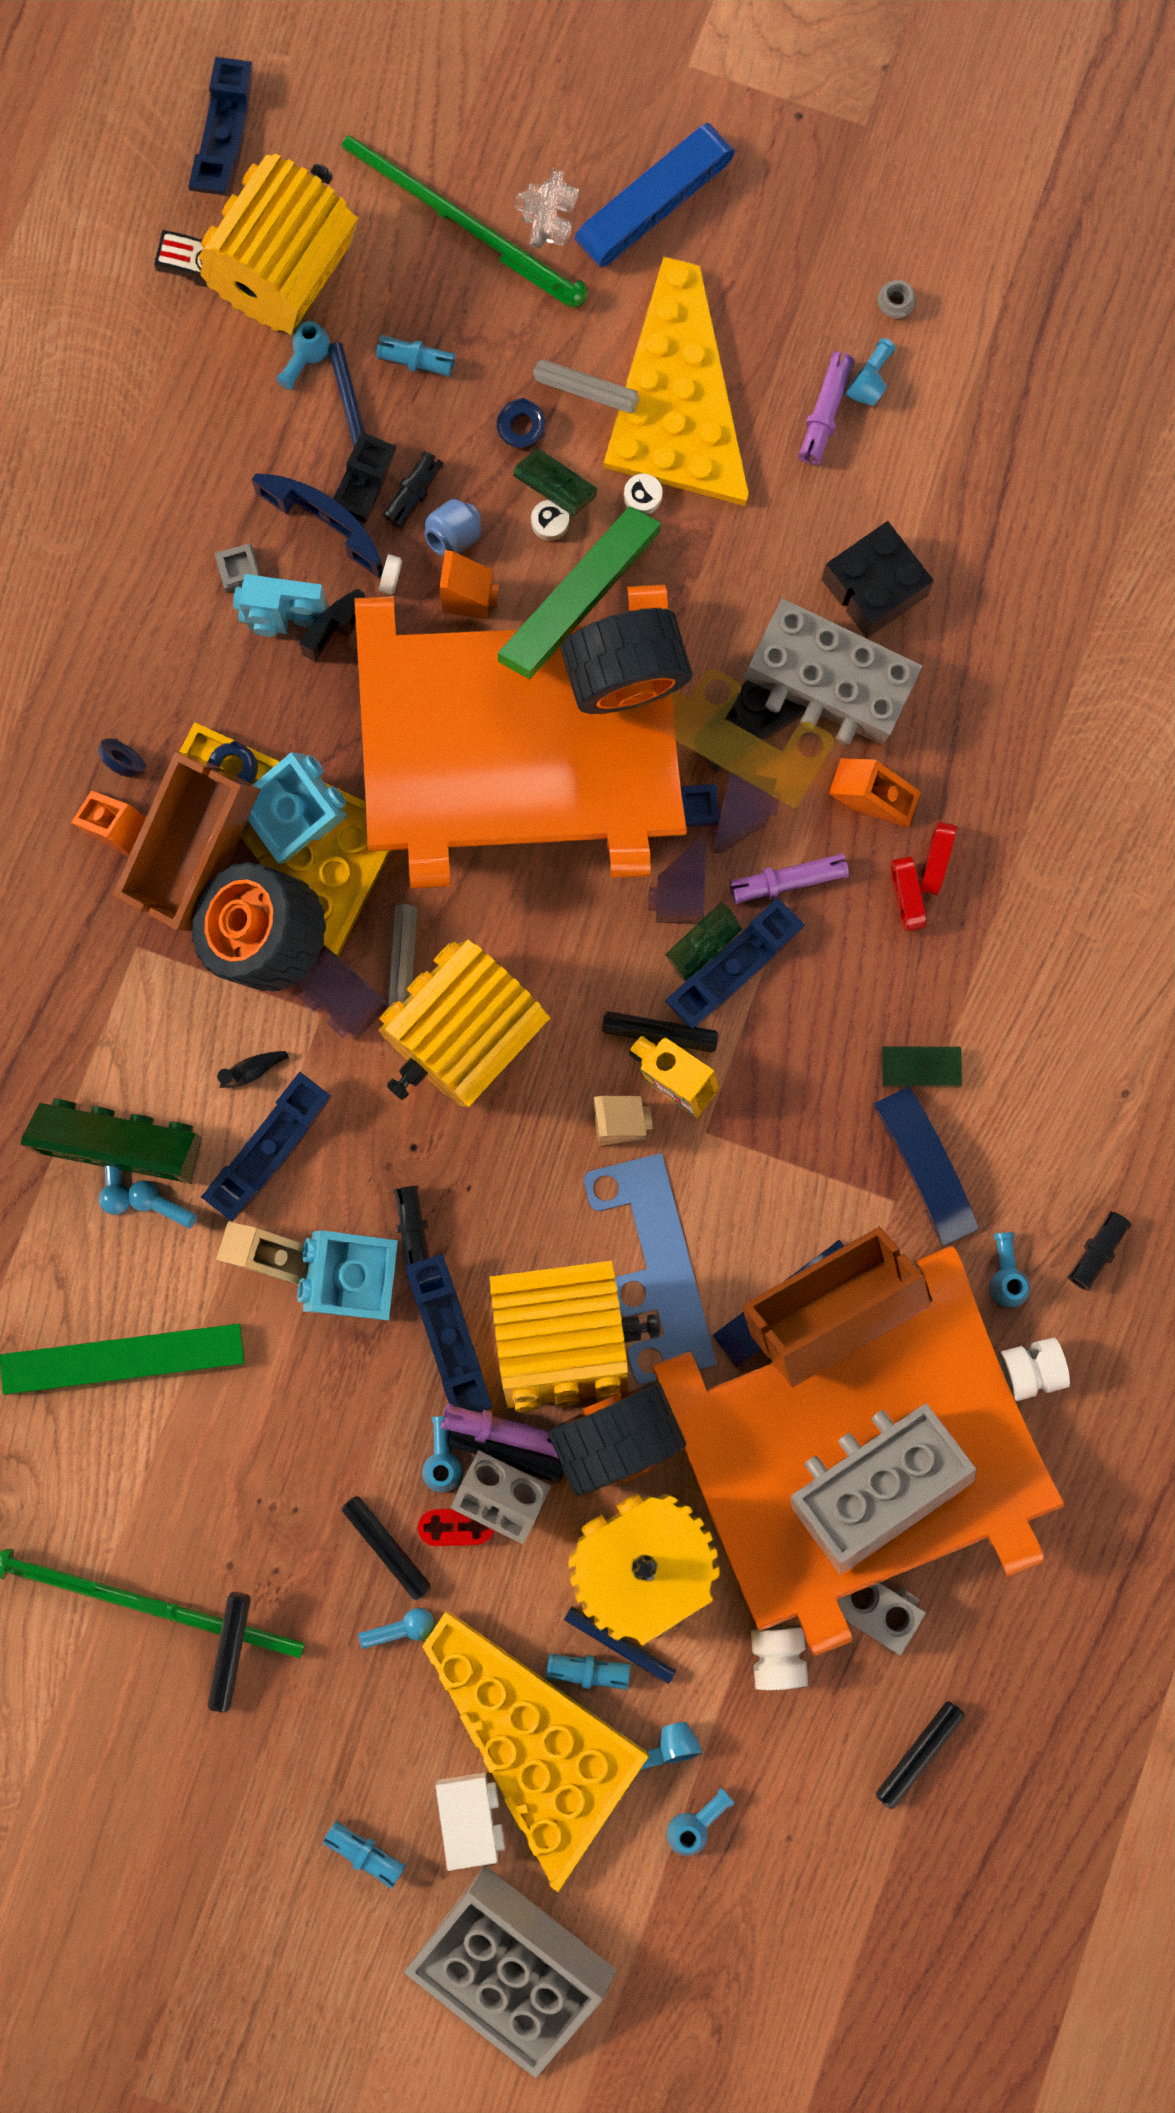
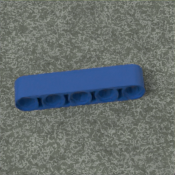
M710 123L703 124L589 218L579 228L574 240L600 268L606 267L721 172L734 157L735 149Z

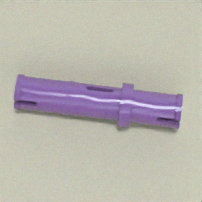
M841 352L832 353L814 412L807 418L806 426L808 430L798 454V458L809 464L811 456L814 457L812 465L821 464L828 438L834 434L836 428L834 420L851 369L855 363V359L847 353H844L842 361L839 360Z
M839 853L835 856L782 869L772 870L769 867L763 869L761 874L729 880L731 895H734L733 902L737 905L741 902L766 896L769 899H774L778 897V893L835 879L848 878L847 862L843 863L846 858L843 853Z
M447 1404L443 1416L446 1417V1420L441 1421V1429L475 1436V1441L485 1443L486 1440H491L558 1458L548 1435L549 1430L495 1417L492 1411L483 1410L479 1413L459 1408L452 1404Z

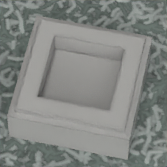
M251 543L214 553L226 593L234 591L237 586L242 587L244 574L261 576Z

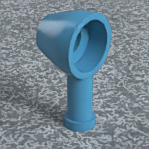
M305 321L295 331L292 340L294 355L283 372L279 373L276 377L277 383L285 389L292 390L295 380L306 363H318L329 354L328 346L330 345V339L323 327L313 321ZM308 333H314L316 335L312 339L304 338V336Z
M886 338L879 340L876 345L877 348L845 392V395L850 399L874 406L886 390L887 385L878 372L887 358L896 350L894 343Z
M1014 1232L994 1234V1240L997 1241L1000 1270L991 1278L989 1291L992 1299L998 1305L1006 1308L1020 1306L1027 1300L1030 1294V1282L1027 1276L1022 1271L1016 1269L1012 1240ZM1011 1279L1019 1284V1291L1015 1295L1007 1290V1283Z
M444 1416L432 1417V1423H434V1454L425 1461L422 1468V1477L428 1488L438 1493H446L455 1489L463 1475L459 1459L450 1453V1430L441 1429V1421L446 1420ZM438 1465L447 1467L449 1471V1476L444 1481H439L434 1476V1469Z
M679 1722L663 1727L660 1747L647 1750L649 1757L640 1770L661 1764L677 1763L700 1756L702 1754L701 1745L687 1722Z
M722 1787L717 1791L718 1794L697 1814L689 1812L680 1813L669 1822L666 1832L667 1841L674 1852L682 1856H693L705 1847L708 1839L707 1827L729 1806L732 1807L735 1804V1801ZM683 1832H693L696 1836L695 1841L689 1845L683 1844L680 1841V1836Z

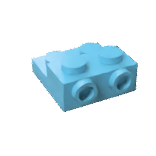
M244 574L242 587H236L233 601L234 610H239V623H247L248 628L252 629L255 634L265 637H274L276 633L287 634L289 620H294L293 622L299 626L311 627L315 620L328 609L322 584Z
M291 752L253 784L261 788L247 820L278 864H285L312 840H320L348 817L342 808L346 805L345 798L335 787L330 786L328 788L320 777L324 773V769L312 755L305 756L302 753Z
M322 1230L312 1232V1239L306 1238L302 1249V1260L309 1263L307 1279L302 1278L300 1280L297 1291L298 1302L304 1303L303 1312L389 1320L398 1240Z

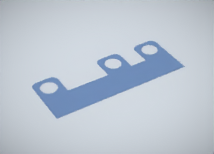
M662 1153L589 1171L584 1177V1184L589 1204L594 1210L601 1211L630 1203L647 1267L645 1270L615 1278L620 1315L629 1317L658 1309L664 1336L636 1342L629 1347L628 1356L635 1380L642 1384L657 1381L655 1373H645L638 1366V1355L645 1348L657 1349L662 1354L663 1361L691 1351L699 1370L717 1365ZM604 1175L613 1177L619 1186L618 1194L609 1201L598 1199L593 1192L594 1182ZM636 1281L644 1286L646 1298L641 1305L630 1307L621 1300L620 1291L627 1282Z

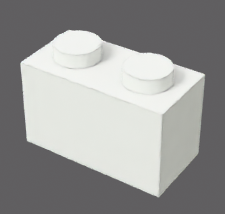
M487 1772L438 1780L436 1792L447 1870L497 1863L498 1851L505 1850L502 1824L494 1825L492 1808L499 1807L496 1782L488 1783Z

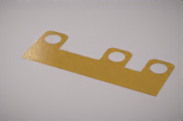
M714 668L705 672L690 699L675 691L648 704L624 710L795 809L834 745V738L830 733L811 722L805 721L797 726L782 752L726 720L725 717L740 694L741 685L737 680ZM712 680H723L729 686V697L722 704H712L705 697V687ZM805 733H816L823 741L822 751L815 757H805L798 750V740Z

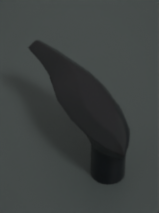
M286 1051L268 1052L244 1059L230 1069H221L217 1075L220 1082L219 1088H234L248 1084L261 1077L273 1065L289 1058Z

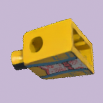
M641 1036L630 1049L629 1056L642 1064L640 1069L645 1081L696 1120L720 1090L715 1071L667 1038H663L656 1046ZM669 1067H673L672 1069H670V1070H668V1071H664L665 1069H667V1068H669Z

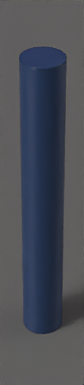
M336 342L330 344L328 350L354 448L361 431L365 433L343 344Z
M573 1606L570 1607L563 1619L665 1683L669 1684L674 1677L676 1669L624 1637L617 1640L609 1636L607 1627L600 1630L595 1625L594 1619L588 1618L586 1614Z

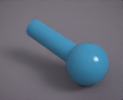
M106 1166V1186L99 1194V1204L106 1213L119 1215L125 1212L130 1205L128 1189L122 1185L121 1170L116 1167Z
M137 1181L128 1191L129 1203L137 1211L147 1212L154 1210L188 1229L192 1228L197 1220L196 1214L160 1196L159 1189L150 1181Z
M414 1608L406 1613L402 1621L358 1633L361 1649H365L406 1636L414 1641H422L427 1639L433 1631L435 1621L428 1610Z

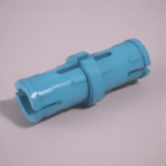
M384 334L380 336L379 342L382 344L377 346V359L407 365L409 370L414 372L422 369L451 377L452 370L450 368H454L455 353L426 347L422 341L418 340L411 343L391 338Z
M549 1653L546 1680L582 1684V1688L588 1689L593 1685L627 1690L630 1663L596 1660L594 1655H586V1658Z
M338 1820L332 1825L322 1842L323 1845L336 1851L353 1863L352 1868L358 1872L360 1869L364 1870L391 1890L406 1867L405 1864L376 1847V1841L371 1838L368 1840L364 1839Z

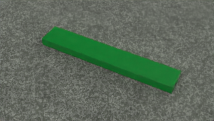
M629 506L498 652V662L530 680L661 531V523Z
M240 1323L0 1354L3 1395L245 1364L242 1327Z

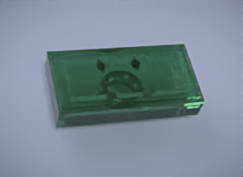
M536 448L515 466L513 473L514 477L572 516H575L595 499L598 490L597 487L539 448Z
M721 902L665 955L677 975L686 982L711 959L715 958L721 949L742 928L732 910Z
M882 1046L881 1087L962 1086L961 1047Z

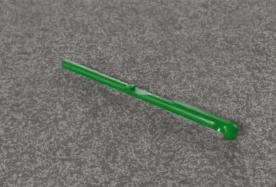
M351 135L345 137L342 142L344 150L436 210L437 214L443 219H453L467 232L502 254L499 258L500 262L567 307L576 308L586 301L588 290L582 280H578L573 284Z
M14 1549L0 1551V1579L2 1580L6 1578L8 1573L18 1575L26 1579L221 1635L222 1618L38 1564L25 1563L13 1557ZM249 1626L245 1628L243 1642L301 1659L305 1647L304 1642Z

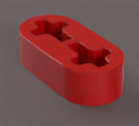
M937 821L919 883L922 892L938 896L957 831L956 825Z
M912 857L891 860V877L903 929L911 931L926 928V914Z
M451 1508L427 1511L420 1518L417 1528L422 1541L431 1546L484 1544L494 1533V1530L488 1527V1530L481 1532L480 1538H474L473 1532L470 1530L459 1531V1523H468L472 1519ZM436 1515L440 1516L441 1523H454V1531H443L440 1534V1539H433L432 1532L425 1531V1524L431 1523L432 1516Z

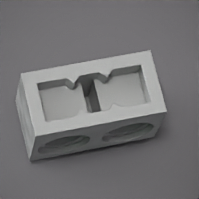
M478 1450L459 1487L451 1509L524 1545L551 1486Z
M885 1580L869 1586L871 1598L868 1604L863 1607H855L851 1602L850 1594L837 1599L847 1622L900 1656L926 1615L924 1611L917 1607L921 1601L920 1599L901 1587L894 1593L882 1585ZM893 1607H901L905 1612V1622L898 1629H889L885 1621L887 1612Z

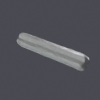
M544 359L539 360L534 368L533 375L537 382L628 413L634 412L638 405L639 397L636 390Z
M399 904L394 908L387 1009L395 1001L398 1002L400 1000L404 1003L411 995L406 989L413 980L418 910L417 907L410 904Z

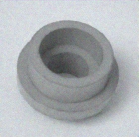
M894 280L885 284L881 288L877 299L881 312L894 319L909 315L916 301L913 289L902 280ZM897 297L902 301V304H893L890 302V299Z

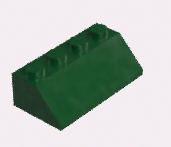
M53 1098L52 1105L39 1103L21 1138L20 1145L36 1154L101 1167H116L122 1171L192 1184L202 1140L197 1133L192 1132L193 1126L170 1121L167 1128L153 1125L154 1118L138 1114H131L130 1119L126 1120L114 1117L115 1111L111 1109L92 1106L91 1112L75 1110L76 1103Z

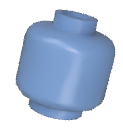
M458 499L446 501L433 511L425 521L426 530L424 536L428 545L439 555H445V550L454 551L461 555L481 537L480 514L469 503L465 504Z

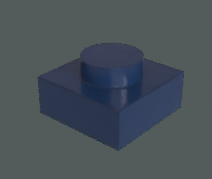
M717 784L681 786L686 827L718 826Z

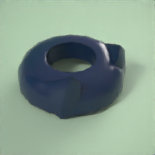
M521 398L509 402L501 409L497 417L496 427L500 438L514 448L532 446L546 435L543 412L536 403L528 399ZM520 416H527L532 420L531 430L525 435H516L512 431L514 420Z
M117 738L104 739L99 744V757L113 772L124 777L135 778L145 770L147 764L144 763L137 752L120 742Z
M235 740L231 743H225L211 753L208 762L220 768L222 761L226 757H239L243 761V768L236 776L251 784L255 781L258 772L257 760L253 752L241 742Z

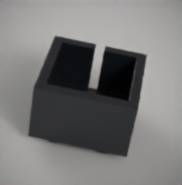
M886 521L827 562L821 579L841 606L848 602L853 589L856 594L851 597L846 612L866 638H869L926 598L934 582L933 578L889 521Z

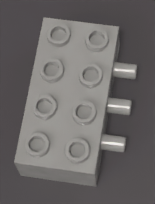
M781 598L743 679L771 691L765 706L773 712L780 711L785 699L797 705L801 704L807 707L800 721L806 728L814 729L820 716L841 725L835 738L841 745L849 746L855 732L862 736L864 734V737L883 745L896 724L921 671L922 665Z
M927 1403L896 1424H894L884 1410L877 1412L872 1417V1421L881 1434L862 1447L851 1433L841 1437L838 1443L848 1457L827 1470L818 1456L812 1457L805 1463V1467L815 1480L791 1495L792 1509L839 1575L851 1569L974 1483L977 1469Z

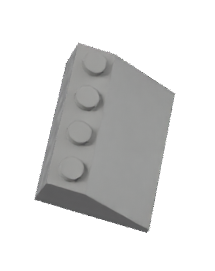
M484 1865L408 1965L404 1973L536 2078L601 2003L617 1970Z

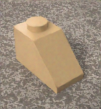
M641 1096L594 1097L593 1110L598 1146L643 1141L646 1139V1130L653 1129L650 1105L642 1106Z
M229 1221L216 1258L218 1261L299 1285L302 1278L307 1279L309 1264L302 1260V1243L255 1227Z

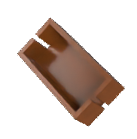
M175 751L112 896L140 911L148 912L147 915L175 930L193 931V924L191 923L197 900L202 895L207 883L211 882L221 870L224 871L261 788L231 773H225L224 769L196 755Z
M879 1226L743 1304L742 1308L751 1337L766 1356L772 1358L774 1366L789 1385L794 1387L930 1307L923 1274L905 1254H900L899 1247Z

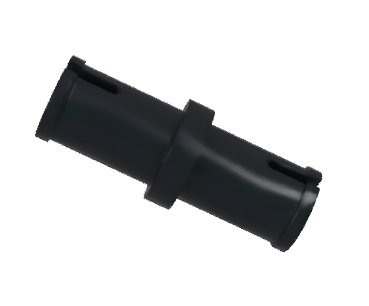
M427 451L421 454V458L409 476L402 478L398 484L400 490L382 514L386 520L391 518L392 521L390 523L402 529L405 526V522L419 501L424 502L428 496L426 490L444 466L440 459H437L435 462L436 456Z
M418 1185L393 1189L399 1218V1225H396V1231L401 1233L406 1261L405 1266L429 1258L424 1230L428 1228L427 1220L422 1218Z
M1110 1211L1095 1237L1087 1240L1084 1245L1086 1249L1072 1272L1067 1276L1074 1285L1083 1290L1090 1291L1092 1284L1105 1264L1113 1261L1115 1258L1114 1250L1127 1230L1132 1226L1125 1217L1116 1212Z

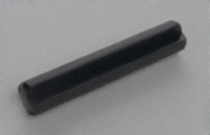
M607 1011L603 1019L602 1031L607 1034L639 1039L643 1036L649 1041L659 1043L663 1038H667L679 1047L711 1053L717 1047L718 1032L716 1030L695 1027L692 1030L688 1025Z
M452 1431L449 1438V1445L475 1455L479 1450L518 1470L555 1483H559L564 1474V1469L559 1460L527 1449L491 1440H486L485 1443L475 1441V1436Z
M355 1496L346 1502L341 1508L344 1515L414 1600L420 1599L431 1588L428 1580L360 1497Z
M231 1592L227 1598L207 1705L212 1711L225 1713L228 1712L231 1706L251 1601L250 1596L246 1593Z
M950 1701L945 1702L876 1791L875 1796L886 1807L894 1809L962 1722L965 1714L960 1708Z

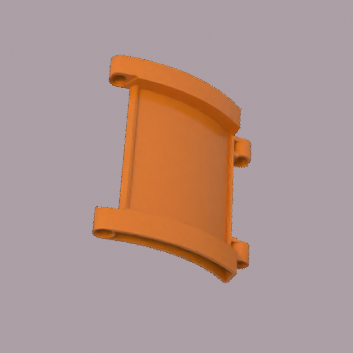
M665 584L626 586V590H628L629 611L644 608L668 609L667 588ZM394 596L355 598L368 851L408 849L410 889L450 886L448 847L606 839L607 850L610 851V878L650 877L651 863L648 837L686 835L687 828L678 768L672 693L648 704L606 714L584 713L578 709L561 652V645L529 680L498 662V652L519 629L396 635ZM576 627L570 635L584 627Z
M953 1246L914 1260L925 1278L930 1302L929 1308L794 1387L789 1385L773 1363L707 1390L691 1351L652 1365L657 1381L662 1386L687 1443L686 1447L683 1448L758 1631L797 1616L814 1657L853 1641L837 1599L986 1538L998 1554L1005 1571V1578L1044 1563L1042 1550L1028 1521L1064 1507V1502L1040 1457L1010 1391L986 1332L963 1264ZM927 1403L977 1469L974 1483L851 1569L839 1575L792 1509L791 1495L815 1480L805 1467V1463L812 1457L818 1456L827 1470L848 1457L838 1443L841 1437L851 1433L862 1447L881 1434L872 1421V1417L877 1412L884 1410L894 1424H896Z

